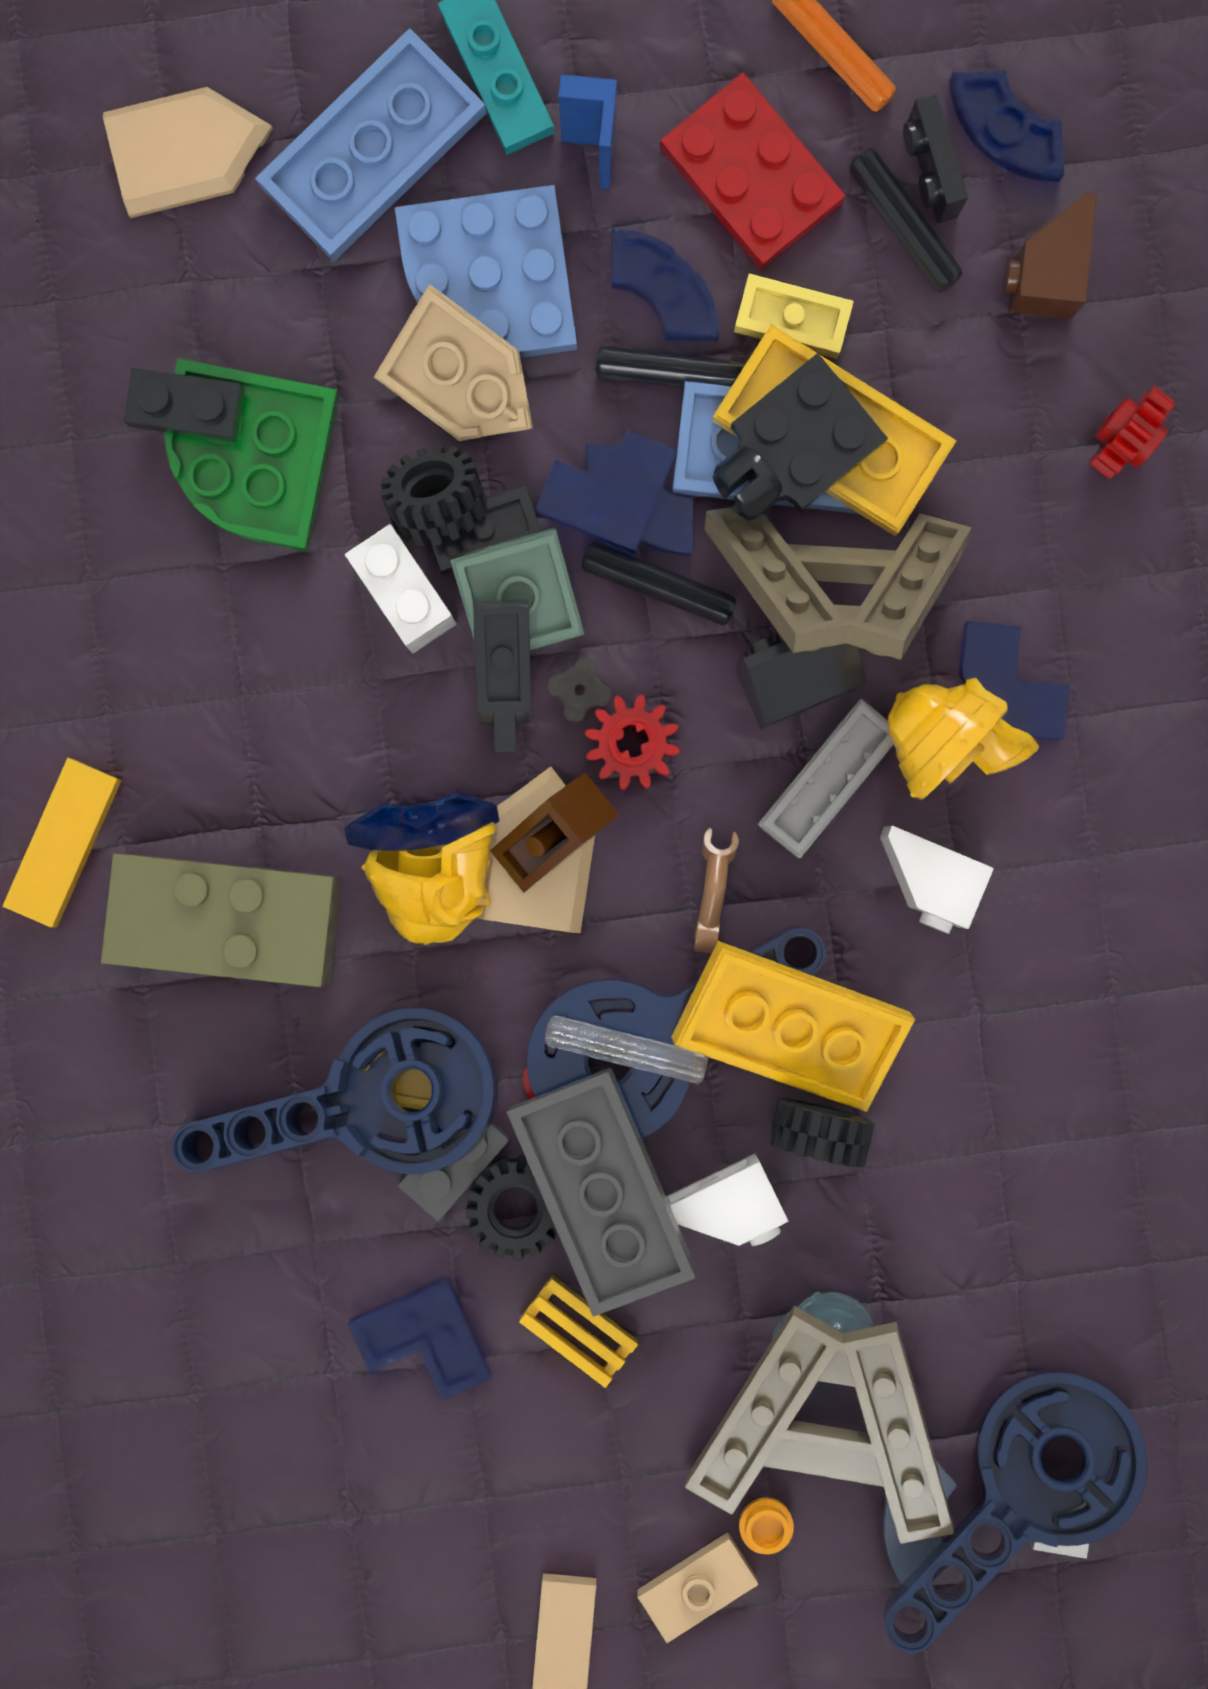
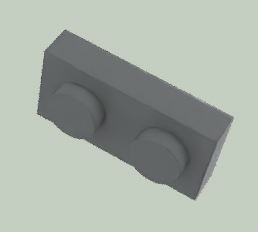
M467 1110L466 1112L472 1115V1120L469 1126L465 1129H462V1131L453 1140L444 1145V1148L453 1143L464 1131H466L471 1126L474 1119V1114L472 1111ZM492 1121L482 1141L466 1157L438 1171L406 1174L397 1187L438 1222L508 1143L510 1136Z

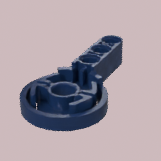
M798 925L787 927L747 950V952L809 975L815 974L822 967L826 955L822 939L812 930ZM797 936L809 938L813 945L811 959L801 966L790 965L784 958L785 945L790 939ZM617 978L590 980L562 993L544 1011L533 1030L529 1042L527 1072L534 1097L595 1074L589 1063L591 1049L600 1041L616 1040L625 1045L631 1055L632 1062L628 1072L616 1080L641 1139L660 1129L669 1121L681 1105L690 1083L693 1051L675 1046L671 1036L700 978L673 993H661L643 983L639 984ZM633 1003H635L636 1006L634 1012L609 1011L602 1013L601 1016L599 1014V1012L602 1010L613 1008H623L631 1010ZM567 1014V1016L564 1018V1020L561 1022V1024H560L559 1027L557 1028L555 1034L552 1035V1033H553L555 1027L557 1026V1024H558V1023L561 1021V1019ZM570 1028H575L577 1032H575L574 1030H572V1031L565 1037V1039H564L563 1042L561 1043V1045H560V1047H559V1049H558V1051H557L555 1057H551V1056H548V1055L546 1054V1052H545V1046H546V1042H547V1040H548L549 1038H550V1040H549L548 1045H547V1052L554 1054L555 1051H556V1049H557V1046H558L560 1040H561L562 1037L565 1035V1033H566ZM673 1069L674 1079L672 1084L667 1088L661 1101L655 1106V1108L651 1109L650 1107H652L655 1104V1102L660 1098L666 1085H668L671 1082Z
M404 1008L390 1011L372 1019L353 1035L344 1047L339 1059L334 1058L329 1076L319 1088L188 1123L175 1134L172 1141V1155L175 1162L182 1169L188 1172H204L336 1139L344 1143L357 1157L362 1156L379 1168L391 1172L422 1174L438 1171L466 1157L486 1135L493 1121L498 1102L496 1068L487 1047L480 1037L457 1018L424 1008ZM415 1027H427V1028H432V1029H435V1030H438V1031L448 1032V1033H450V1034L455 1038L456 1043H455V1045L453 1046V1048L447 1047V1046H451V1044L453 1043V1038H452L451 1036H449L448 1034L441 1033V1032H434V1031L425 1030V1029H418V1028H415ZM427 1039L437 1043L421 1042L419 1045V1040ZM384 1050H387L386 1053H384L382 1056H380V1057L370 1066V1068L367 1070V1072L361 1070V1069H366V1068L368 1067V1065L372 1062L373 1059H375V1058H376L380 1053H382ZM410 1069H418L426 1074L432 1086L430 1101L418 1112H409L403 1109L395 1097V1084L398 1078ZM306 1104L312 1105L318 1115L317 1126L310 1134L302 1130L298 1121L299 1112ZM467 1110L472 1111L474 1114V1119L471 1126L466 1131H464L453 1143L444 1148V1145L453 1140L462 1131V1129H465L469 1126L472 1120V1115L466 1112ZM255 1118H258L263 1123L266 1132L265 1139L259 1147L252 1145L247 1135L248 1126ZM203 1132H206L213 1141V1152L207 1161L203 1160L197 1152V1141ZM383 1133V1134H385V1135H388V1136L394 1137V1138H398V1139H407V1141H406V1142H401V1141L392 1140V1139H389V1138H387V1137L382 1136L381 1134Z
M1045 1371L1025 1376L1007 1386L997 1395L985 1412L978 1431L976 1456L983 1486L979 1503L955 1527L954 1534L948 1535L890 1596L885 1604V1629L889 1640L896 1648L906 1653H918L927 1649L1025 1544L1037 1542L1053 1547H1058V1545L1079 1546L1089 1544L1110 1535L1128 1520L1139 1504L1146 1484L1147 1453L1142 1433L1134 1416L1115 1394L1101 1384L1078 1374L1062 1371ZM1052 1388H1061L1066 1391L1064 1392L1062 1390H1052L1047 1394H1042L1033 1397L1024 1403L1022 1402L1023 1399L1040 1392H1045ZM1004 1419H1006L1007 1421L1001 1431L999 1444L995 1451V1459L998 1463V1465H996L993 1458V1451L996 1446L999 1429ZM1058 1436L1074 1439L1080 1446L1083 1454V1462L1079 1472L1065 1480L1050 1477L1046 1474L1041 1464V1452L1044 1445L1050 1439ZM1122 1446L1125 1450H1117L1113 1474L1109 1481L1104 1482L1101 1478L1107 1479L1114 1461L1115 1447ZM1082 1498L1086 1499L1085 1507L1072 1513L1056 1515L1055 1522L1057 1524L1052 1521L1053 1513L1075 1509L1084 1503ZM982 1525L995 1526L1001 1532V1543L991 1553H980L971 1545L973 1532ZM953 1566L963 1573L962 1586L956 1592L945 1594L933 1586V1576L939 1568ZM905 1607L919 1609L926 1617L923 1628L914 1634H905L898 1630L894 1625V1618L898 1611Z

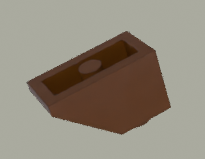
M1085 193L1030 237L1014 259H1008L1002 282L1003 293H1010L1008 312L1072 319L1086 303L1097 194Z
M584 772L548 798L494 846L490 852L523 893H525L617 818L619 813Z

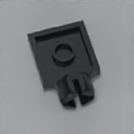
M817 353L732 422L731 430L738 437L740 444L734 452L716 466L712 478L724 499L746 481L750 483L734 497L736 503L731 507L747 521L758 518L776 502L787 500L799 512H802L884 445L888 437L819 353Z

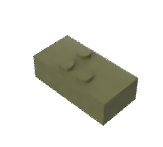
M113 853L101 963L313 987L326 986L331 984L343 877Z

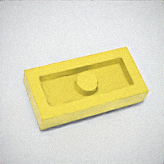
M749 274L734 332L762 339L772 324L811 350L819 353V355L838 359L854 301Z

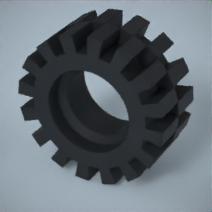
M443 445L434 446L433 453L427 454L425 448L416 450L418 457L411 459L408 454L399 459L402 467L399 468L392 465L387 470L389 478H382L381 487L383 490H380L381 498L396 533H400L401 538L406 542L413 538L415 545L424 546L427 538H430L434 546L442 544V537L446 535L450 536L451 541L460 538L458 530L461 528L467 532L471 531L475 527L473 519L481 520L485 514L483 507H487L485 492L471 456L467 452L461 455L460 449L453 446L446 453Z
M779 1098L768 1143L773 1147H779L780 1150L794 1152L795 1155L813 1158L812 1160L827 1161L840 1166L843 1164L848 1167L863 1168L866 1165L875 1123L865 1117L855 1116V1114L850 1112H842L836 1108L823 1107L815 1103L809 1104L800 1100L794 1101Z
M509 1155L500 1158L499 1162L495 1164L491 1162L487 1165L483 1172L475 1179L467 1198L466 1219L470 1221L469 1230L472 1237L476 1235L480 1240V1247L485 1251L488 1248L494 1250V1256L504 1259V1255L513 1256V1261L523 1260L524 1255L531 1254L533 1258L541 1254L543 1247L547 1246L549 1248L555 1241L557 1230L526 1157L519 1155L518 1158L510 1159ZM521 1187L528 1190L534 1196L537 1203V1214L529 1224L522 1227H511L504 1224L498 1218L495 1211V1200L507 1188Z

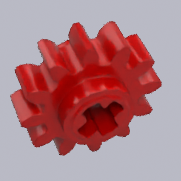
M1155 385L1148 392L1146 391L1137 403L1129 397L1125 398L1113 409L1097 430L1095 437L1102 443L1090 458L1091 462L1089 464L1108 480L1115 474L1117 475L1126 463H1129L1135 469L1138 468L1154 453L1167 435L1169 429L1162 423L1167 418L1165 416L1175 406V401Z
M641 694L636 698L634 708L627 709L623 699L620 696H616L614 699L615 714L610 716L602 709L595 711L598 722L603 725L602 729H588L585 731V737L588 740L599 743L598 749H593L586 755L587 761L597 762L602 759L606 765L601 769L599 779L602 781L606 780L615 772L620 775L619 787L623 791L629 786L631 777H638L641 786L644 789H648L651 783L648 772L651 770H655L657 774L667 777L670 771L667 765L661 761L664 755L674 757L679 755L680 752L677 746L666 743V737L674 735L679 729L678 725L667 724L662 726L659 722L664 715L666 707L664 705L657 706L652 713L644 711L646 705L645 697ZM634 729L636 736L642 733L645 735L647 742L641 745L640 756L631 758L628 750L622 753L619 751L617 744L621 743L624 739L623 731Z

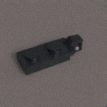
M528 600L473 601L477 713L480 714V724H493L495 753L517 752L516 723L529 722V712H532Z

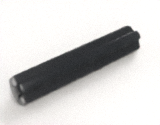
M869 148L863 151L851 162L850 173L934 289L938 292L949 289L960 279L962 275L961 267L876 150Z
M602 346L597 354L596 373L599 378L683 388L685 381L732 386L747 362Z
M597 542L590 543L582 560V568L586 572L720 625H726L730 621L736 606V599L731 595Z

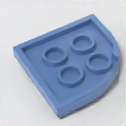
M554 185L395 207L404 272L417 304L428 285L434 286L518 349L520 358L577 350Z

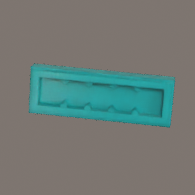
M443 0L437 3L439 13L480 100L486 106L487 115L506 156L554 134V124L496 1Z

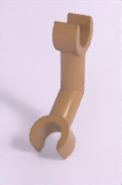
M711 828L706 831L701 848L702 856L707 861L701 907L696 923L693 950L712 954L718 941L728 866L734 860L739 844L736 832H733L729 848L724 850L715 848L711 843Z

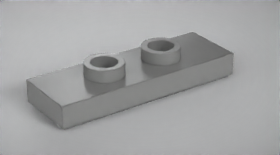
M859 699L757 823V826L797 859H800L893 746L888 733L887 719L865 701Z

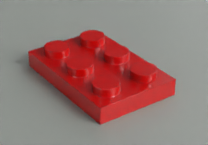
M743 72L660 140V150L761 271L840 207L846 197Z

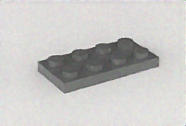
M611 1067L514 1105L507 1110L509 1120L593 1317L696 1278L698 1272Z

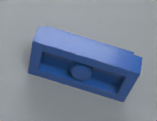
M561 74L559 87L561 142L599 146V188L610 189L616 134L617 80Z

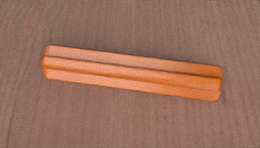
M772 0L776 8L872 111L877 112L891 101L896 91L895 85L816 0Z

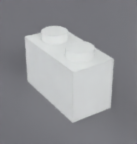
M391 524L345 553V556L412 654L457 625L451 613Z

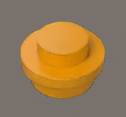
M762 1497L751 1501L745 1506L740 1515L739 1530L742 1540L748 1548L756 1553L768 1555L777 1553L788 1545L793 1535L794 1524L789 1509L782 1502L774 1498Z

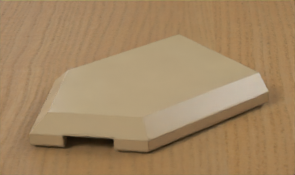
M208 87L103 112V121L123 202L130 218L234 193L245 176L244 170L259 146L262 147L273 130L272 125Z
M428 285L374 378L458 441L532 429L533 425L519 350L434 286Z
M549 767L490 811L488 824L494 822L496 832L492 834L490 850L548 798L565 787V784L552 767ZM595 836L525 893H523L489 850L488 858L490 863L485 883L492 903L491 906L485 907L483 914L477 918L580 934Z

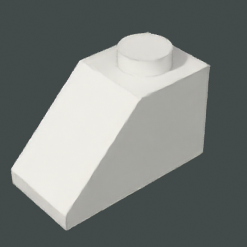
M884 827L880 839L908 907L922 912L919 922L947 934L950 933L952 926L969 929L994 868L897 827Z
M752 1154L666 1196L678 1225L738 1246L750 1241L752 1246L763 1244L779 1235L781 1232L779 1226L789 1222L756 1154Z

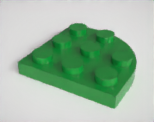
M177 358L174 374L240 383L245 389L236 443L165 432L166 453L170 468L187 498L208 520L230 534L258 543L309 552L340 397L337 389Z

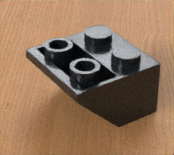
M779 634L768 636L747 647L748 651L743 653L745 658H743L736 669L737 676L760 730L858 689L866 683L858 647L845 643L823 647L815 651L793 653L785 641H781Z

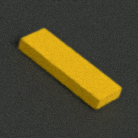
M67 758L3 903V907L48 927H58L121 784V779L75 759Z

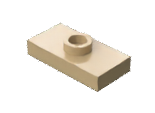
M729 1532L639 1588L637 1594L638 1599L666 1643H669L759 1584L757 1576Z

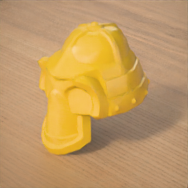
M977 678L967 679L965 685L962 684L949 689L939 685L923 684L909 691L897 693L896 701L887 717L888 733L896 748L897 758L900 762L899 767L908 782L906 785L911 792V797H916L919 800L924 799L944 779L951 784L972 762L986 775L1001 772L1029 759L1039 749V744L1031 734L1016 729L1002 720V717L1008 711L1007 702L987 691Z
M494 822L448 845L430 842H404L384 845L369 852L365 864L362 865V870L365 871L367 880L371 883L376 898L386 908L391 924L403 938L408 939L409 942L423 943L424 945H429L433 942L453 941L475 918L483 914L485 907L491 906L492 902L485 882L490 863L488 857L490 844H492V834L496 832Z

